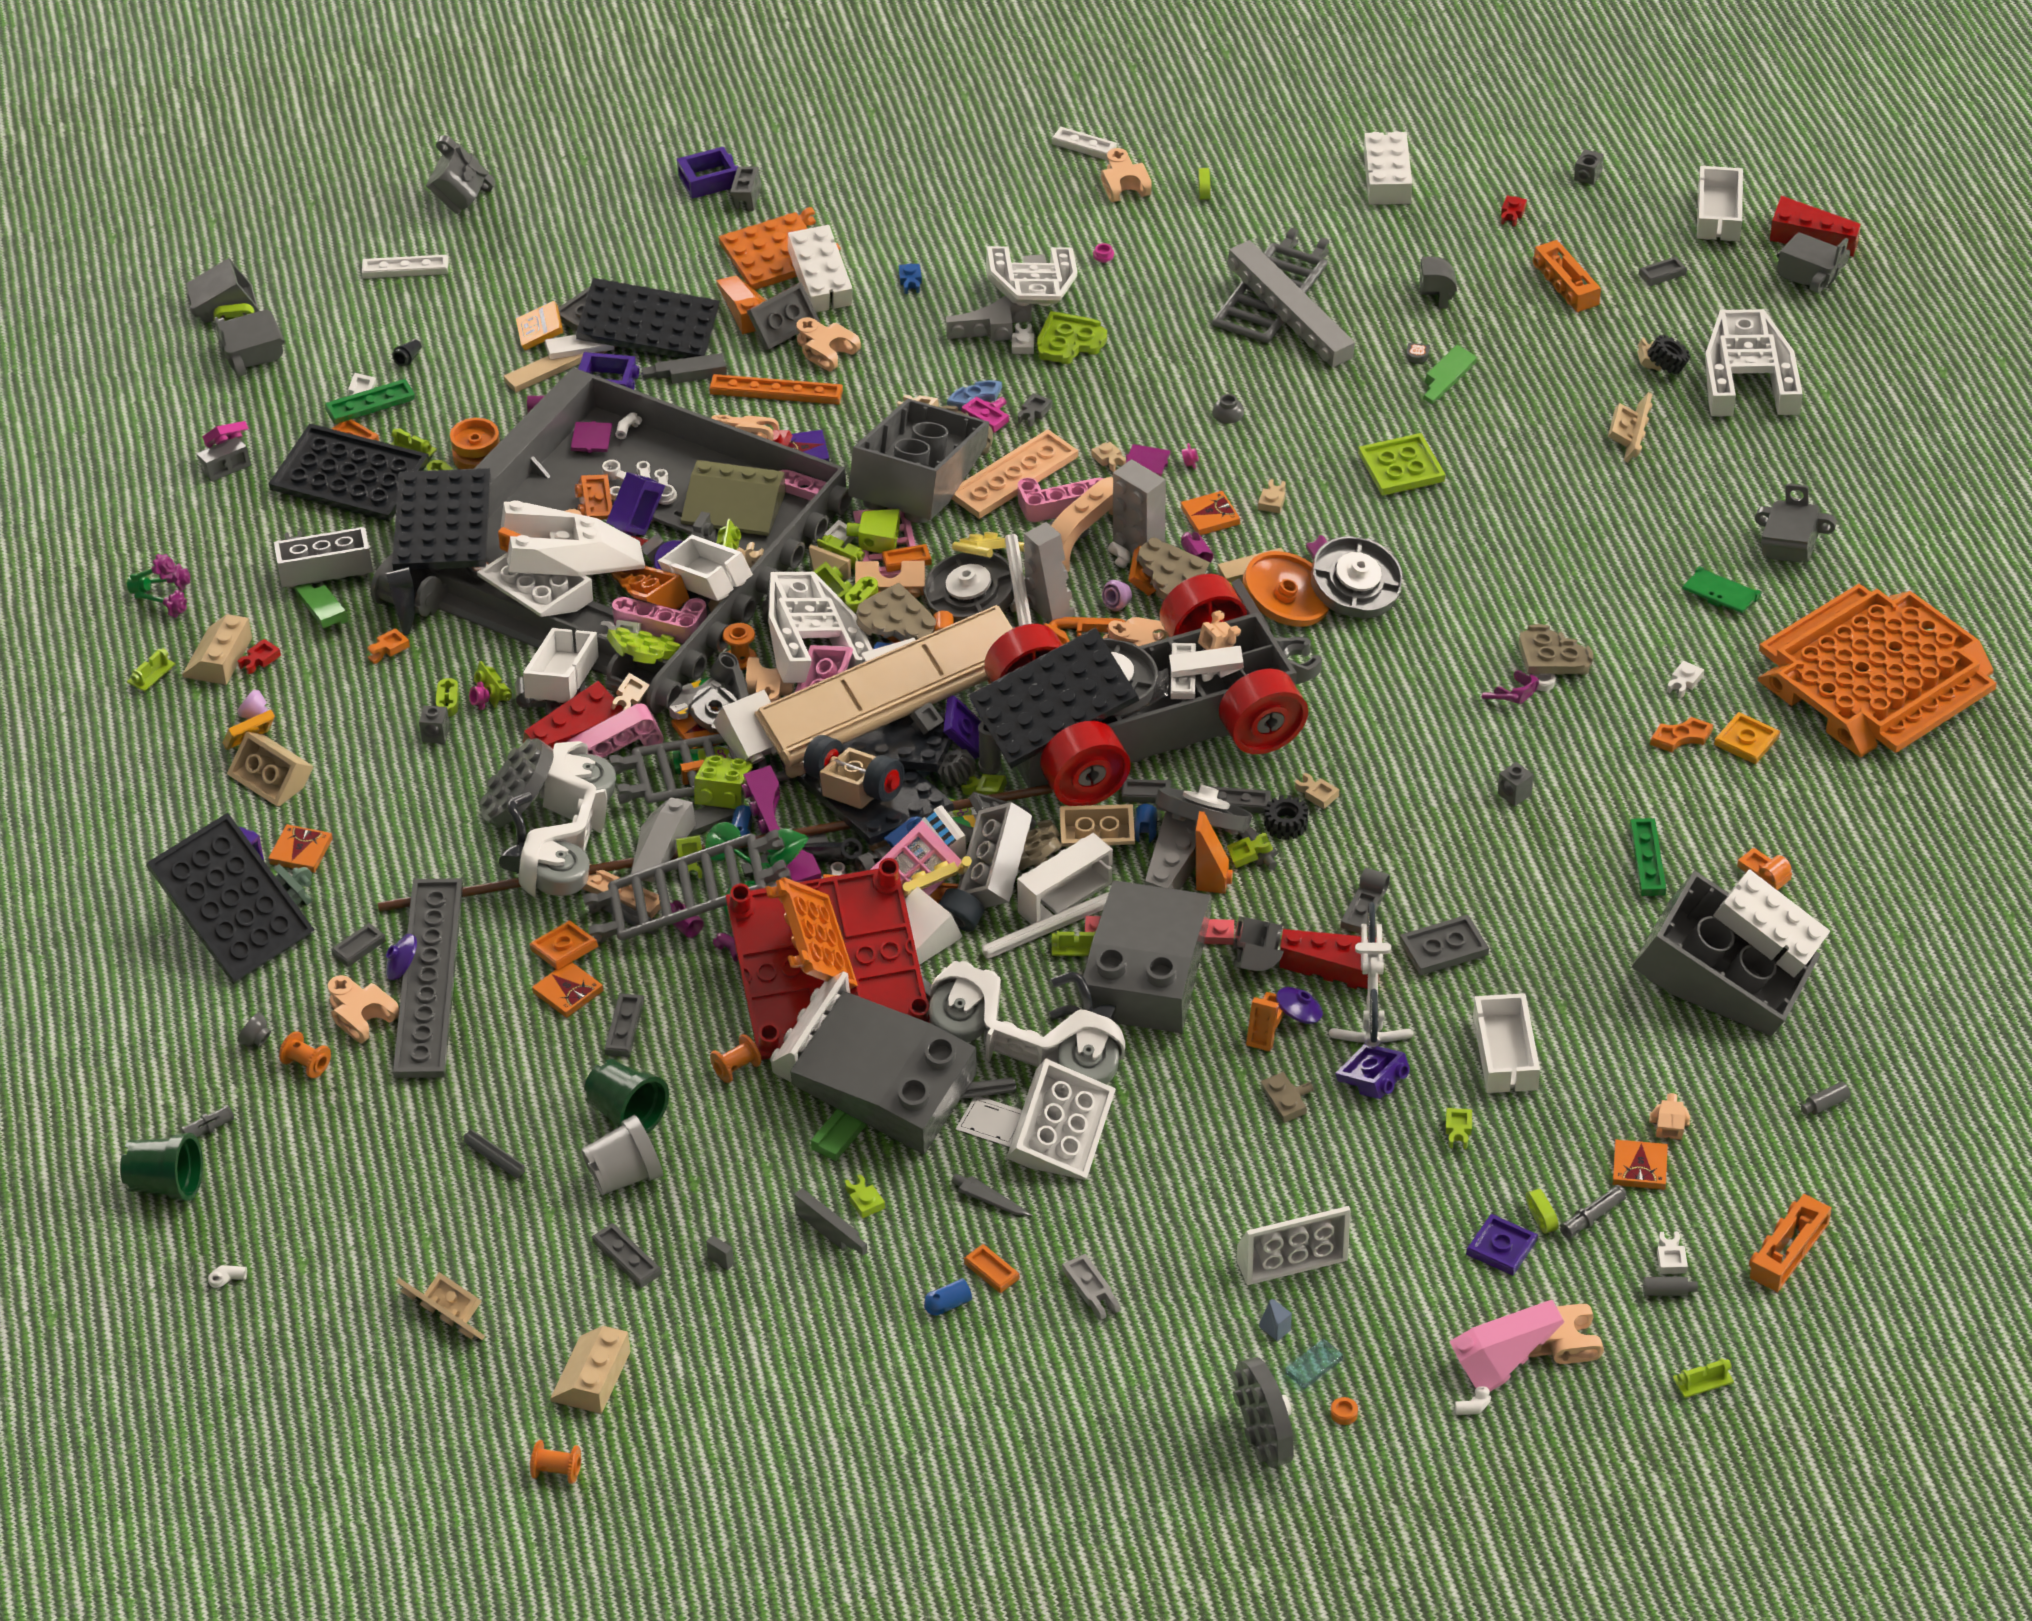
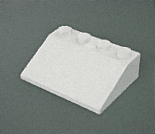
M508 552L477 572V576L540 617L577 612L593 601L592 580L587 576L509 572L507 563Z
M843 971L832 977L828 982L825 981L820 989L816 988L810 998L811 1003L807 1009L803 1008L797 1017V1024L793 1029L790 1028L787 1031L783 1045L780 1049L777 1048L771 1056L770 1062L774 1074L791 1082V1069L843 991L850 993L848 973Z
M1045 1059L1035 1071L1006 1158L1031 1169L1086 1180L1116 1089Z
M1346 1206L1246 1231L1237 1245V1263L1246 1284L1251 1285L1348 1261L1350 1208Z

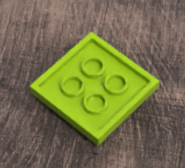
M1422 433L1359 446L1358 454L1382 496L1445 482L1446 475Z

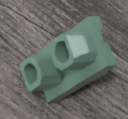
M280 864L274 868L278 873L275 877L286 890L290 887L287 893L296 905L301 901L306 905L313 901L303 888V886L309 887L311 885L312 872L307 867L294 868L292 876Z

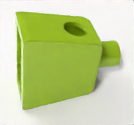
M899 509L862 512L860 523H847L846 536L859 537V547L862 550L882 553V551L896 549L900 529Z

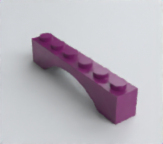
M771 765L743 774L744 784L741 785V789L745 799L749 798L751 801L749 806L752 815L758 816V826L761 834L767 835L772 830H780L775 819L776 807L780 800L779 782ZM801 850L793 861L786 866L790 870V880L795 882L822 878L821 871L813 854Z

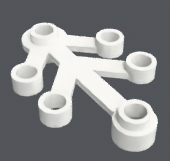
M607 460L602 465L603 475L608 474V480H624L626 472L621 471L618 461ZM647 461L638 462L636 465L637 473L650 478V464ZM659 469L654 473L655 481L666 485L659 503L668 505L677 499V492L667 482L668 472L664 469ZM619 486L610 488L611 500L615 501L618 495Z

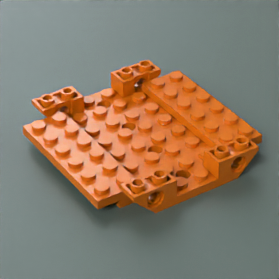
M1858 583L1759 645V652L1778 666L1759 676L1758 681L1792 706L1803 699L1828 718L1826 732L1860 758L1877 747L1876 739L1893 752H1899L1994 691L1997 684L1988 677L1993 674V668L1980 641L1911 591L1888 597L1878 589L1870 592Z

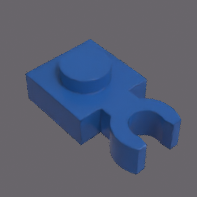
M920 263L898 265L900 285H904V293L908 294V290L911 288L916 289V293H920V284H922Z

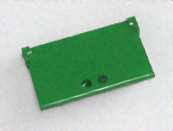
M1701 566L1696 568L1695 574L1682 587L1686 591L1706 598L1707 602L1714 606L1720 607L1723 605L1742 614L1753 602H1757L1762 594V591L1758 589L1753 590L1704 570V567Z

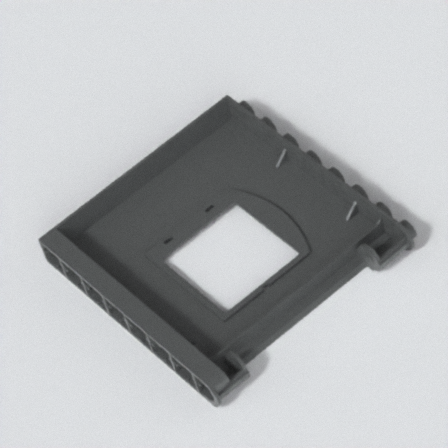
M572 368L474 468H490L491 472L487 558L490 562L507 553L500 549L498 531L501 529L504 502L521 501L522 503L561 511L569 509L578 510L580 501L575 496V484H578L581 475H603L602 465L607 460H616L620 463L621 471L639 475L637 473V463L647 461L650 464V478L655 480V471L659 469L666 470L668 472L667 482L676 490L677 499L668 505L658 503L652 520L690 535L693 532V525L681 524V516L691 474L697 460L775 471L791 470L827 482L812 500L785 493L769 536L741 532L738 548L746 550L747 544L753 542L755 543L754 551H759L761 548L764 549L763 555L750 568L753 575L743 585L733 587L729 595L712 612L708 606L709 602H705L707 618L684 644L678 643L681 647L669 660L663 659L660 662L656 659L655 664L633 661L634 656L627 653L624 656L619 655L607 637L599 635L607 634L609 629L608 626L601 625V622L610 621L614 623L612 608L595 601L590 602L577 612L540 617L484 579L472 577L465 568L410 570L415 590V613L421 616H432L440 609L538 649L552 628L572 630L574 653H577L576 630L597 632L599 657L591 670L606 675V688L617 693L618 688L629 673L649 684V688L640 700V703L647 705L650 712L656 714L665 708L669 709V706L682 692V687L690 679L698 680L702 676L707 660L715 651L722 652L726 649L728 644L725 643L722 637L725 628L735 623L747 624L752 619L757 603L764 595H769L770 573L786 572L789 567L797 568L809 544L813 540H822L831 519L836 514L843 515L848 510L852 497L848 496V488H846L845 467L582 370ZM629 413H637V416L642 418L641 424L636 428L630 425L626 438L618 439L615 433L619 421ZM596 421V423H612L608 452L588 453L587 451H571L576 422ZM619 479L609 480V487H621L623 481ZM808 485L800 486V488L809 487ZM713 528L711 536H708L706 540L716 543L719 529ZM393 553L380 565L372 579L371 597L378 604L388 602L395 605L386 573L393 571ZM687 590L690 599L699 598L697 593ZM686 602L683 603L682 607L677 610L681 611Z

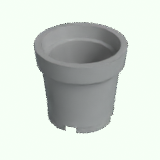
M636 1115L622 1121V1126L581 1149L589 1173L591 1172L595 1179L593 1181L601 1195L608 1194L644 1179L651 1181L663 1176V1170L654 1147Z

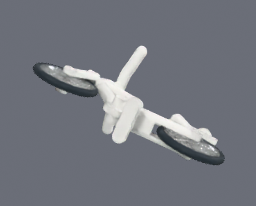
M1370 902L1368 904V926L1367 924H1361V943H1357L1355 946V951L1361 954L1362 974H1368L1367 1010L1363 1011L1362 1025L1366 1032L1332 1028L1329 1031V1036L1335 1039L1365 1042L1368 1047H1376L1380 1042L1412 1038L1414 1032L1411 1029L1378 1032L1382 1030L1384 1011H1379L1378 1013V974H1383L1384 972L1383 954L1391 952V945L1389 943H1382V924L1375 926V904Z

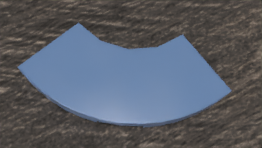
M992 380L975 382V385L966 388L961 387L948 398L947 406H956L961 410L962 406L976 396L983 401H996L1002 388V382Z

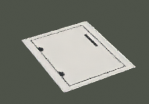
M974 1097L956 1129L1010 1147L1022 1110L984 1097Z

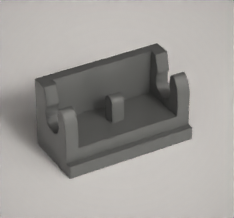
M758 167L737 168L730 191L737 209L740 208V201H745L748 211L755 210L762 186Z
M237 437L196 453L198 460L204 466L201 468L211 482L251 466L247 446Z

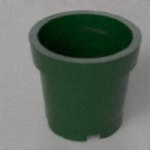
M614 1059L604 1060L607 1063L602 1066L596 1065L589 1073L584 1085V1090L587 1092L585 1101L612 1120L616 1128L622 1126V1121L636 1115L647 1134L653 1130L667 1109L669 1101L667 1083L658 1076L648 1072L641 1073Z
M183 1133L175 1134L171 1138L129 1140L126 1143L125 1147L129 1148L127 1154H122L120 1175L122 1183L128 1184L129 1188H126L128 1192L168 1195L172 1199L190 1201L196 1196L202 1180L203 1155L200 1142L194 1134Z

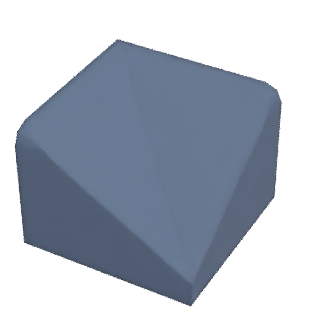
M1271 1299L1260 1320L1259 1327L1278 1341L1291 1331L1292 1313L1277 1301Z

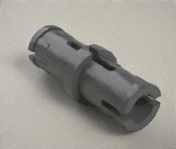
M226 1105L209 1115L205 1113L200 1116L201 1119L181 1127L182 1134L192 1133L196 1137L207 1132L211 1134L215 1132V1128L234 1120L233 1112Z

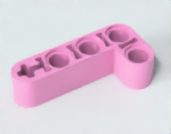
M1023 478L1018 482V503L1025 518L1030 522L1057 518L1069 505L1104 478H1094L1041 490L1035 479Z
M627 597L617 598L612 603L615 625L617 620L642 623L641 631L649 632L652 636L661 637V634L671 635L675 637L674 642L682 644L707 618L706 603L699 598L688 600L681 611Z
M636 704L571 738L567 742L581 741L587 744L588 754L604 758L638 739L641 740L644 746L663 743L664 738L648 707L645 704Z

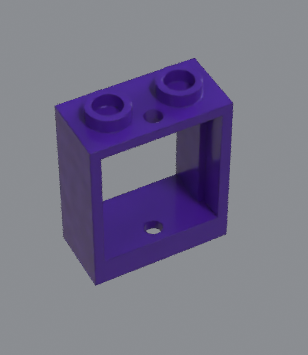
M724 146L677 158L678 176L692 199L732 188L739 166H735L732 155L727 153ZM719 166H724L725 170L696 177L694 174Z
M591 352L583 353L578 368L592 375L593 372L624 374L622 381L606 380L633 390L635 389V379H638L640 371L639 366L636 365L635 356Z
M627 472L606 523L631 536H636V534L646 535L666 485L649 477Z

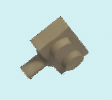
M1284 1072L1261 1081L1262 1090L1284 1123L1307 1113V1107L1300 1096L1314 1091L1310 1081L1296 1087L1289 1081Z

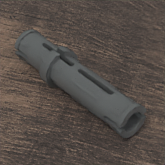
M1615 1185L1610 1191L1603 1194L1589 1206L1578 1209L1572 1218L1560 1225V1231L1563 1236L1571 1239L1579 1231L1591 1227L1597 1218L1627 1198L1625 1197V1190L1621 1186Z

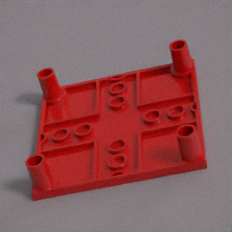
M885 858L880 862L878 869L798 882L829 895L858 986L850 989V993L930 1023L929 1002L926 998L897 861L892 858ZM739 883L732 887L730 894L726 895V904L754 1041L760 1052L761 1060L771 1058L773 1052L777 1048H781L784 1043L785 1034L797 1024V1017L803 1008L807 1009L811 1003L812 993L816 988L820 989L825 981L805 974L801 967L792 968L790 966L788 956H798L799 952L792 943L793 933L791 927L785 921L784 913L786 912L784 905L778 897L769 898L765 888L750 891L747 885Z

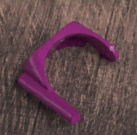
M1517 670L1514 672L1513 677L1524 687L1513 688L1510 692L1498 686L1494 689V692L1482 693V699L1507 700L1521 705L1534 694L1539 685V679L1532 674L1528 676L1526 673Z

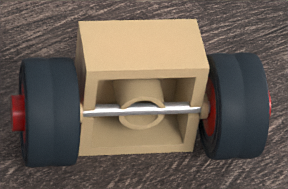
M826 735L814 737L804 754V770L809 776L821 780L823 796L862 809L873 799L889 802L898 795L903 785L904 767L900 761L884 755L876 757L852 748H847L844 751V746L839 740Z

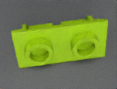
M401 428L393 429L391 433L394 439L391 445L429 454V457L437 451L428 440H423L417 436L411 438V434L403 431Z
M730 519L727 521V526L718 530L716 543L736 550L741 539V532Z
M830 534L828 536L824 535L822 540L817 539L819 548L850 559L851 569L855 570V562L858 560L862 561L865 556L862 548L850 543L843 549L844 541Z
M165 648L157 649L148 658L149 662L145 661L132 671V675L127 680V683L145 692L176 664L168 660L167 656L169 653Z
M479 661L477 671L474 674V682L476 684L478 682L483 683V687L489 691V701L494 708H497L499 701H509L512 698V691L505 683H501L502 679L493 667H486L482 661Z
M1057 931V933H1052V956H1089L1096 931L1079 932V936H1074V932Z
M1723 1358L1704 1367L1700 1366L1687 1371L1682 1370L1681 1374L1673 1376L1684 1398L1734 1383L1733 1378L1728 1372L1732 1368L1731 1363L1728 1359L1724 1360Z

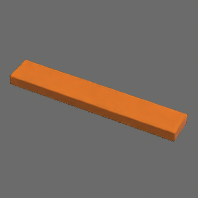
M713 374L709 391L713 395L839 405L843 393V385Z

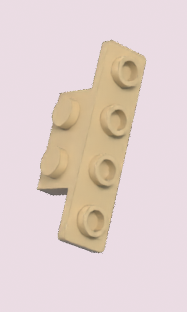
M1650 392L1638 403L1636 412L1621 403L1614 410L1608 437L1627 447L1623 460L1627 463L1632 457L1636 458L1642 449L1640 443L1646 433L1644 427L1649 421L1647 414L1653 405Z
M440 1272L424 1294L398 1278L396 1282L403 1286L401 1290L403 1294L412 1300L419 1297L422 1299L420 1305L432 1313L436 1309L442 1313L439 1317L451 1326L455 1322L459 1324L461 1328L458 1331L471 1340L474 1336L481 1340L484 1339V1334L467 1324L482 1300Z

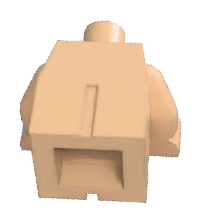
M1220 610L1212 613L1211 624L1209 622L1202 624L1198 643L1206 650L1232 647L1236 643V637L1241 633V629L1238 626L1230 627L1226 622H1219L1224 619V613H1221L1222 611Z
M1669 1093L1667 1094V1101L1662 1100V1103L1658 1104L1650 1113L1649 1123H1657L1656 1137H1670V1139L1682 1140L1684 1126H1690V1115L1687 1108L1683 1106V1102H1677V1094Z

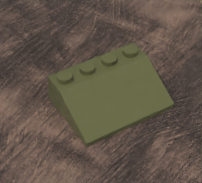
M697 460L691 474L681 516V524L694 525L702 511L710 513L711 523H713V528L715 529L727 526V521L730 519L734 526L739 528L740 532L769 536L786 493L785 472Z

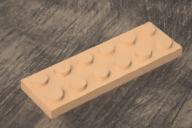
M1047 429L963 481L951 499L980 519L1017 496L1018 482L1021 479L1033 478L1037 482L1043 480L1078 458V450Z

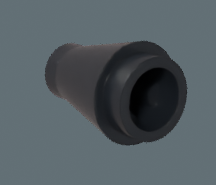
M412 339L410 342L395 347L392 354L394 362L399 366L409 365L422 348L420 341Z

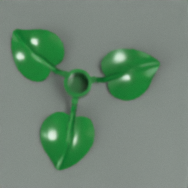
M728 822L714 825L707 835L705 849L741 837L739 829ZM784 828L778 830L779 837H782L785 848L767 850L770 853L767 856L769 864L761 863L762 870L772 867L781 860H784L787 866L800 853L809 838L791 829ZM734 849L736 855L751 865L750 858ZM722 853L710 858L713 861L725 860V854ZM745 881L743 883L748 887L756 885L755 881ZM731 887L727 890L725 895L730 894ZM727 905L723 906L725 914L730 920Z

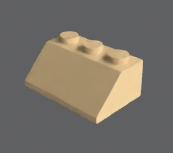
M226 614L208 627L182 674L183 677L227 685L238 665V660L243 656L252 640L249 618Z
M246 732L227 775L275 806H281L304 788L314 766L267 736Z
M1133 804L1061 806V845L1072 846L1080 839L1092 833L1096 834L1107 845L1135 844Z
M601 1326L581 1335L550 1398L551 1402L602 1414L631 1352L628 1332Z

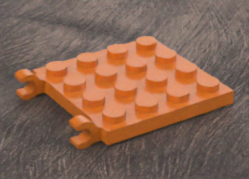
M808 207L800 215L794 212L718 236L719 244L745 282L754 290L797 277L788 252V233L808 229L806 225L815 224L816 220L811 216L815 214V211L812 207ZM836 243V245H837V247H838V250H841V248H840V246L838 245V243Z
M785 877L776 881L777 886H766L765 889L768 897H778L784 905L786 912L784 913V918L791 927L793 933L792 943L799 952L798 956H788L790 966L792 968L801 967L805 974L827 982L844 971L848 973L850 989L858 986L829 895Z

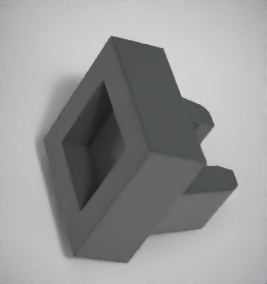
M931 702L910 715L914 721L911 726L916 732L921 730L924 735L944 721Z

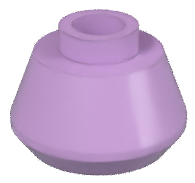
M1118 580L1108 581L1102 591L1103 602L1112 611L1122 610L1130 603L1132 598L1130 587Z
M252 690L237 710L240 717L251 719L267 711L268 708L265 707L267 701L259 690Z

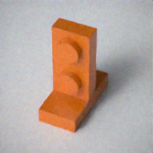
M1266 992L1262 999L1254 997L1251 1004L1246 1046L1271 1051L1273 1048L1275 1029L1285 1014L1276 1001V994Z

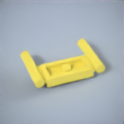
M984 532V536L981 534H969V538H962L960 542L952 544L954 551L989 558L993 555L992 549L1006 548L1005 538L998 537V533ZM1018 542L1019 550L1024 552V543Z
M969 856L963 857L958 867L955 862L948 864L947 861L935 865L932 872L926 874L925 871H921L912 875V880L905 882L902 886L904 897L906 898L917 886L922 890L955 876L957 873L965 874L972 863Z

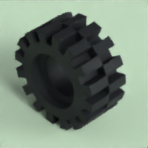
M1659 335L1647 351L1648 357H1651L1650 360L1656 362L1655 365L1657 367L1660 366L1661 370L1664 371L1666 369L1667 373L1670 374L1671 372L1679 374L1691 357L1689 351L1685 350L1686 347L1684 345H1680V342L1678 340L1674 341L1672 337L1668 338L1667 335Z
M1281 795L1279 800L1274 797L1272 802L1268 801L1264 812V826H1266L1267 832L1270 831L1271 836L1277 834L1278 839L1285 836V840H1289V836L1295 839L1297 838V833L1300 836L1304 834L1308 825V807L1305 806L1303 800L1299 802L1298 797H1295L1293 800L1291 795H1287V799H1284L1283 795ZM1280 816H1291V817H1293V818H1292V819H1282V818H1279V817H1280Z

